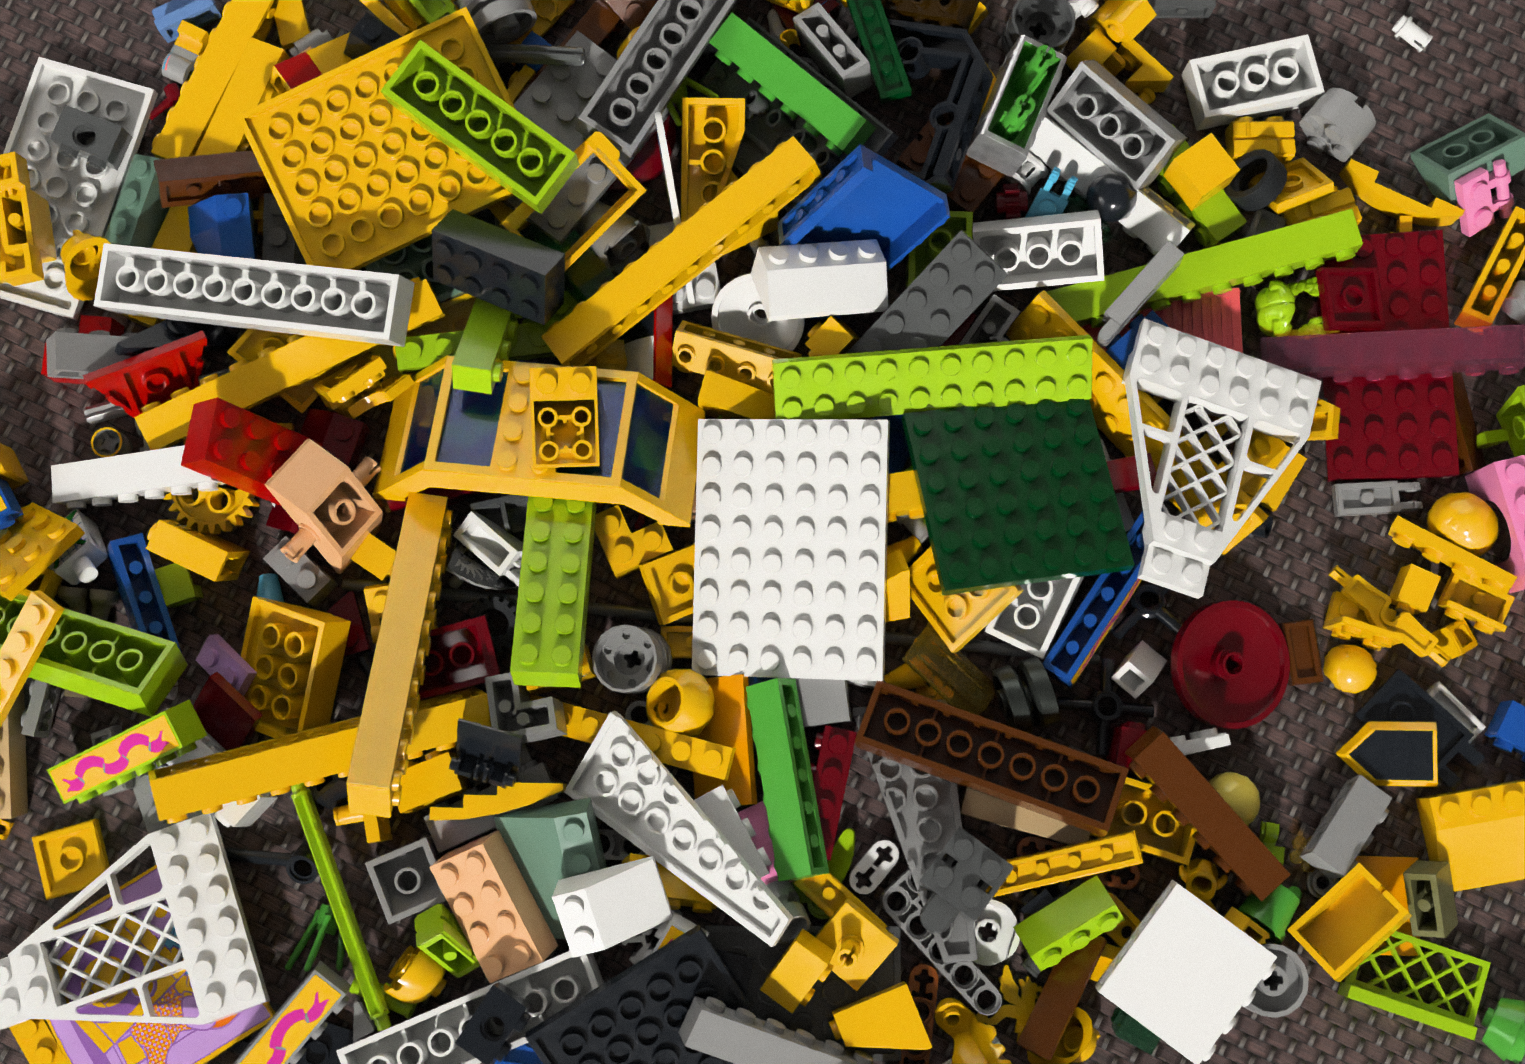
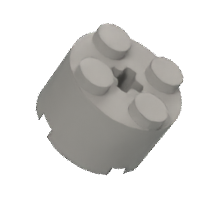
M1341 88L1328 89L1299 122L1303 132L1309 139L1307 141L1308 147L1315 153L1325 152L1339 161L1346 162L1376 125L1375 117L1367 105L1361 108L1355 103L1358 97L1349 91Z

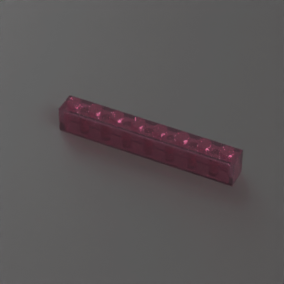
M1525 324L1264 337L1259 342V359L1320 380V378H1333L1334 382L1352 381L1353 377L1366 376L1368 381H1378L1385 379L1386 375H1399V379L1418 378L1419 374L1432 373L1434 378L1452 376V372H1465L1466 376H1480L1486 374V371L1499 370L1501 375L1519 373V369L1525 367Z

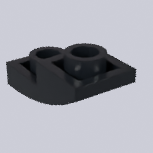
M1080 878L1059 882L1053 887L1055 892L1053 895L1046 888H1040L1038 891L1036 888L1030 889L1019 898L1022 904L1017 909L1022 914L1036 913L1077 888L1083 882Z

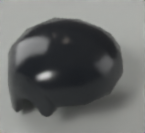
M1114 174L1097 177L1088 186L1086 192V203L1089 210H1098L1101 221L1116 222L1128 218L1135 210L1137 193L1131 189L1127 179Z

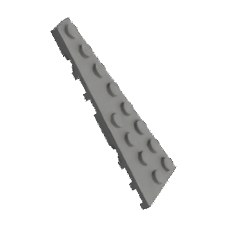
M947 699L937 700L939 702L947 704ZM867 707L853 708V715L858 730ZM866 751L917 892L924 906L932 894L919 885L920 879L959 826L962 828L957 784ZM959 914L945 932L940 934L933 933L944 964L978 960L974 925Z

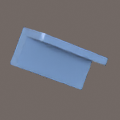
M172 0L152 10L155 18L154 23L167 43L178 38L179 33L177 29L182 20L201 28L222 18L214 0Z

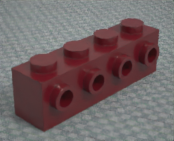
M825 725L823 732L817 731L813 750L819 751L816 764L810 763L826 856L827 860L831 861L857 732Z

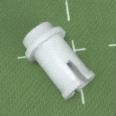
M1403 15L1391 30L1395 32L1394 36L1396 38L1400 36L1420 53L1433 36L1412 21L1413 17L1407 18Z

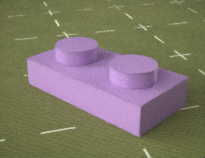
M219 634L208 636L196 658V661L210 676L215 672L220 673L243 696H245L257 674Z

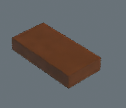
M1313 619L1280 623L1279 628L1285 637L1289 650V686L1324 682Z

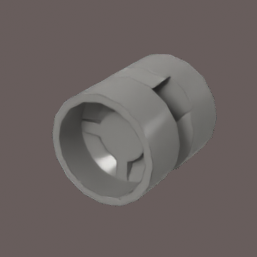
M774 881L766 886L793 916V919L778 943L783 944L792 942L802 928L808 931L811 922L804 906L800 903V898L793 883L789 881Z

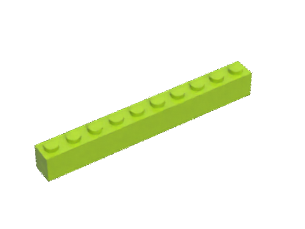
M1353 209L1184 254L1181 264L1134 317L1139 316L1140 311L1152 308L1154 312L1167 309L1171 306L1170 303L1182 300L1183 303L1199 300L1201 294L1213 291L1214 295H1220L1231 291V286L1244 283V287L1253 286L1263 281L1262 278L1274 275L1275 278H1283L1293 274V270L1305 267L1306 270L1316 269L1325 264L1324 261L1336 258L1337 262L1351 259L1356 256L1355 253L1363 245ZM1146 265L1104 276L1105 281L1077 283L1051 290L1047 293L1080 326L1091 324L1092 328L1105 325L1102 322L1105 311Z

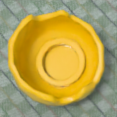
M1340 644L1333 647L1325 656L1323 671L1335 688L1343 692L1356 694L1367 690L1375 681L1377 665L1372 655L1364 648L1352 644Z

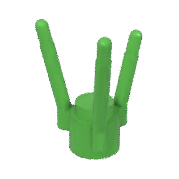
M322 903L320 910L316 909L310 925L285 965L287 971L292 968L315 929L318 930V934L304 967L306 972L311 970L325 934H336L338 926L330 905ZM340 931L337 947V970H341L343 967L345 945Z

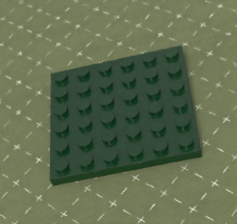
M1045 399L1038 404L1021 405L1013 403L1003 407L961 406L903 414L902 423L942 596L1126 571L1134 567L1135 564L1089 400L1069 399L1065 402H1052Z

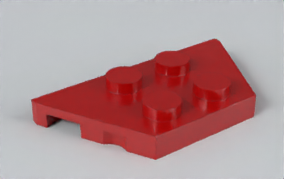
M202 330L82 376L90 389L95 388L104 394L109 402L115 406L122 407L125 413L134 418L142 414L141 408L150 403L159 401L160 404L172 400L170 394L177 390L188 387L191 391L199 387L198 377L202 373L204 363L202 352L203 347L207 346V338Z

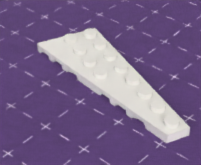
M617 711L610 712L564 793L574 800L591 797L595 816L650 857L654 856L658 863L769 946H775L793 919V916L622 715Z

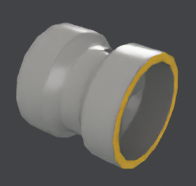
M112 427L100 428L91 439L92 450L101 458L132 453L133 446L129 437Z

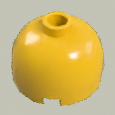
M410 945L397 960L388 977L393 979L391 987L384 984L383 989L387 994L403 1003H420L428 999L430 995L437 997L447 983L443 978L446 969L420 948H414Z

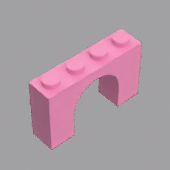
M1525 455L1493 462L1465 476L1469 492L1486 503L1494 502L1501 510L1507 522L1511 538L1510 556L1505 562L1495 565L1517 576L1507 594L1525 590Z

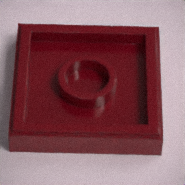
M1321 267L1316 270L1324 331L1381 330L1386 327L1377 267Z
M218 672L209 676L193 705L205 731L226 751L245 746L263 717V714Z

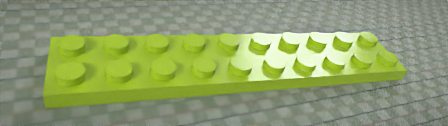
M1090 335L772 359L775 419H854L903 415L904 413L961 406L1003 407L1013 403L1021 405L1038 404L1045 399L1052 402H1065L1069 399L1090 400L1092 399L1093 338Z

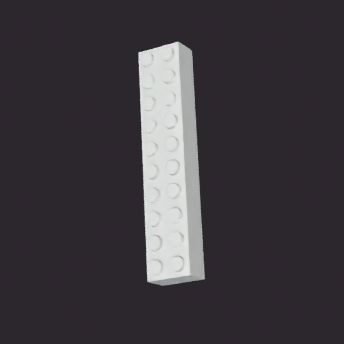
M104 243L94 306L116 314L405 347L415 283L399 274Z

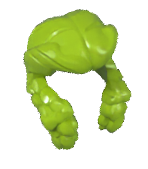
M1317 277L1299 280L1292 284H1286L1280 280H1272L1269 282V286L1261 289L1255 298L1256 322L1259 329L1265 335L1273 337L1277 341H1308L1311 338H1320L1330 333L1339 332L1324 331L1322 316L1311 318L1307 324L1299 329H1293L1290 323L1295 312V296L1305 291L1311 296L1319 297Z

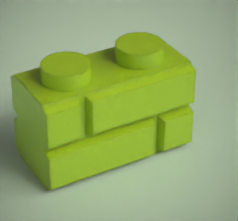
M438 903L417 915L414 922L415 931L417 932L416 946L456 978H460L480 966L454 914L450 913V910L444 905Z

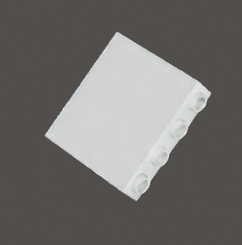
M1172 879L1095 984V988L1100 994L1191 1062L1200 1064L1202 1060L1206 1062L1211 1058L1216 1050L1215 1042L1222 1033L1225 1035L1232 1029L1236 1022L1234 1016L1241 1006L1247 1007L1256 994L1254 989L1260 980H1266L1272 974L1276 967L1274 961L1277 956Z

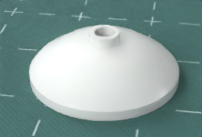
M746 273L732 279L721 289L712 308L711 320L713 329L790 351L795 349L804 331L805 318L768 321L767 316L760 318L756 314V310H764L751 273Z

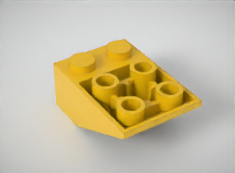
M596 366L529 368L533 468L600 466Z

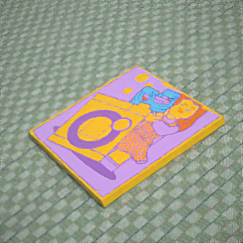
M157 865L119 887L125 904L161 891L162 883ZM110 893L61 922L54 929L57 930L109 911L113 906ZM165 900V901L162 902V903L168 905L167 900ZM151 906L130 914L144 920ZM158 907L150 924L164 930L171 917L170 912ZM119 918L100 924V926L113 931ZM127 919L119 935L133 941L141 925ZM173 927L170 934L177 937L175 928ZM147 928L139 945L153 952L161 935ZM87 930L68 937L81 943ZM96 930L88 947L101 953L109 936ZM167 938L159 955L173 961L180 949V945ZM116 940L108 957L121 963L130 946ZM56 941L50 943L52 949ZM65 942L57 958L70 964L78 948ZM136 950L128 967L142 973L150 956ZM85 952L77 968L90 974L98 958ZM156 960L150 973L168 965ZM105 962L97 978L111 984L118 968ZM56 965L61 981L66 969ZM186 970L149 983L148 990L156 1016H199ZM125 972L119 984L137 977ZM73 974L66 990L79 996L87 980ZM93 984L88 995L105 989ZM136 988L77 1009L78 1013L144 1015ZM65 997L66 1003H69V1002H72V1001H73V1000H71V999ZM268 1001L243 1010L238 1014L204 1025L76 1020L46 1021L68 1064H206L228 1048L262 1029L275 1012Z

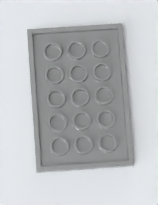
M579 31L571 37L565 46L583 47L586 53L585 64L583 66L547 65L514 104L518 112L571 151H574L587 138L575 130L578 117L617 61ZM667 107L661 114L663 123L670 116ZM656 124L653 126V128L651 129V131L649 132V134L647 135V137L645 138V140L643 141V143L641 144V146L639 147L631 161L657 131ZM592 153L573 172L544 212L539 214L537 211H534L526 220L561 246L617 177ZM618 159V161H619L625 168L628 166L627 164H625L624 162H622L621 160ZM513 195L502 202L514 211L523 201Z

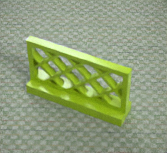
M1395 931L1391 936L1398 938V940L1391 942L1390 938L1385 941L1386 946L1371 953L1346 976L1345 982H1340L1337 994L1475 1040L1478 1028L1474 1027V1022L1491 963ZM1407 941L1412 943L1418 956L1403 963L1395 947ZM1420 946L1430 950L1423 953ZM1390 950L1397 967L1383 974L1375 957ZM1439 952L1443 954L1449 966L1434 974L1426 958ZM1451 957L1460 959V961L1454 963ZM1370 961L1378 977L1366 983L1356 980L1359 966ZM1421 961L1429 977L1414 984L1406 968ZM1467 963L1478 965L1476 979L1465 984L1458 968ZM1401 971L1409 987L1399 993H1394L1386 979ZM1452 972L1460 988L1445 995L1437 979ZM1381 982L1384 989L1374 985ZM1432 982L1440 998L1427 1004L1423 1002L1418 989ZM1412 993L1415 999L1406 997V995ZM1464 993L1469 1002L1465 1016L1456 1014L1449 1002L1450 999ZM1444 1004L1447 1010L1439 1008L1437 1006Z

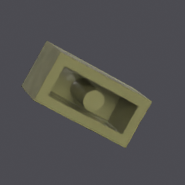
M1417 860L1403 873L1408 910L1412 915L1410 918L1412 936L1446 938L1458 925L1450 864L1446 861Z

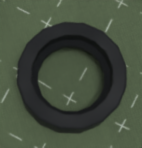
M1265 149L1253 150L1235 162L1240 171L1230 184L1224 188L1227 196L1239 208L1245 211H1257L1269 205L1282 192L1287 181V170L1272 152ZM1266 170L1262 179L1255 186L1245 191L1251 179L1258 173Z

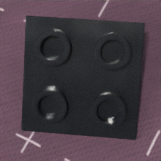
M459 718L456 757H452L449 769L453 770L455 775L468 778L471 777L474 771L473 780L476 781L481 773L484 772L483 783H488L489 781V784L500 786L504 789L507 786L513 787L515 782L519 781L523 736Z

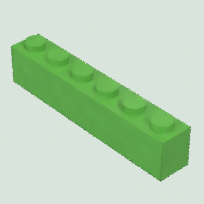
M731 12L709 41L718 50L715 53L717 58L727 66L734 62L740 67L736 73L749 84L755 79L761 84V87L758 89L760 93L772 102L777 97L784 103L780 109L794 120L798 115L806 122L802 127L813 136L818 138L822 134L829 139L825 145L839 157L843 152L849 155L860 144L864 145L876 129L863 116L734 13Z
M775 678L747 686V707L752 721V737L756 745L757 767L762 780L763 802L767 810L768 832L772 840L775 857L774 867L778 875V881L800 880L828 874L829 868L796 680Z

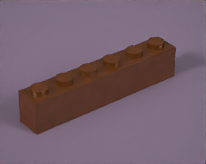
M1152 726L1124 752L1131 760L1128 764L1130 769L1140 779H1143L1145 776L1153 784L1149 788L1150 791L1162 803L1167 800L1174 807L1170 813L1182 826L1185 827L1187 824L1191 826L1195 831L1192 835L1193 839L1205 851L1210 848L1216 854L1213 861L1226 874L1231 871L1237 879L1233 883L1246 897L1252 894L1260 901H1263L1291 875L1163 731Z

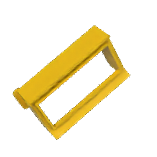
M599 131L587 137L573 152L577 155L580 165L594 153L626 186L628 191L564 253L565 271L647 191L618 161L620 152ZM522 202L499 226L504 230L522 236L516 229L535 210Z

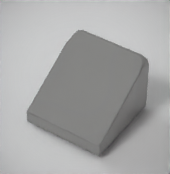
M364 999L354 1004V1043L377 1030L374 1020H371Z

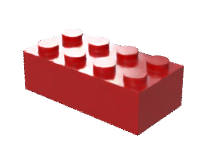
M217 397L193 405L181 466L281 506L264 484L305 440L310 438ZM313 440L315 443L322 447V443Z

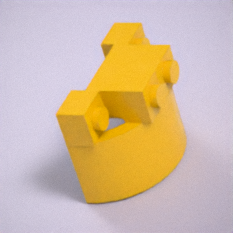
M15 151L1 154L0 284L9 283L17 286L44 280L42 263L57 260L49 203L31 190L27 160Z

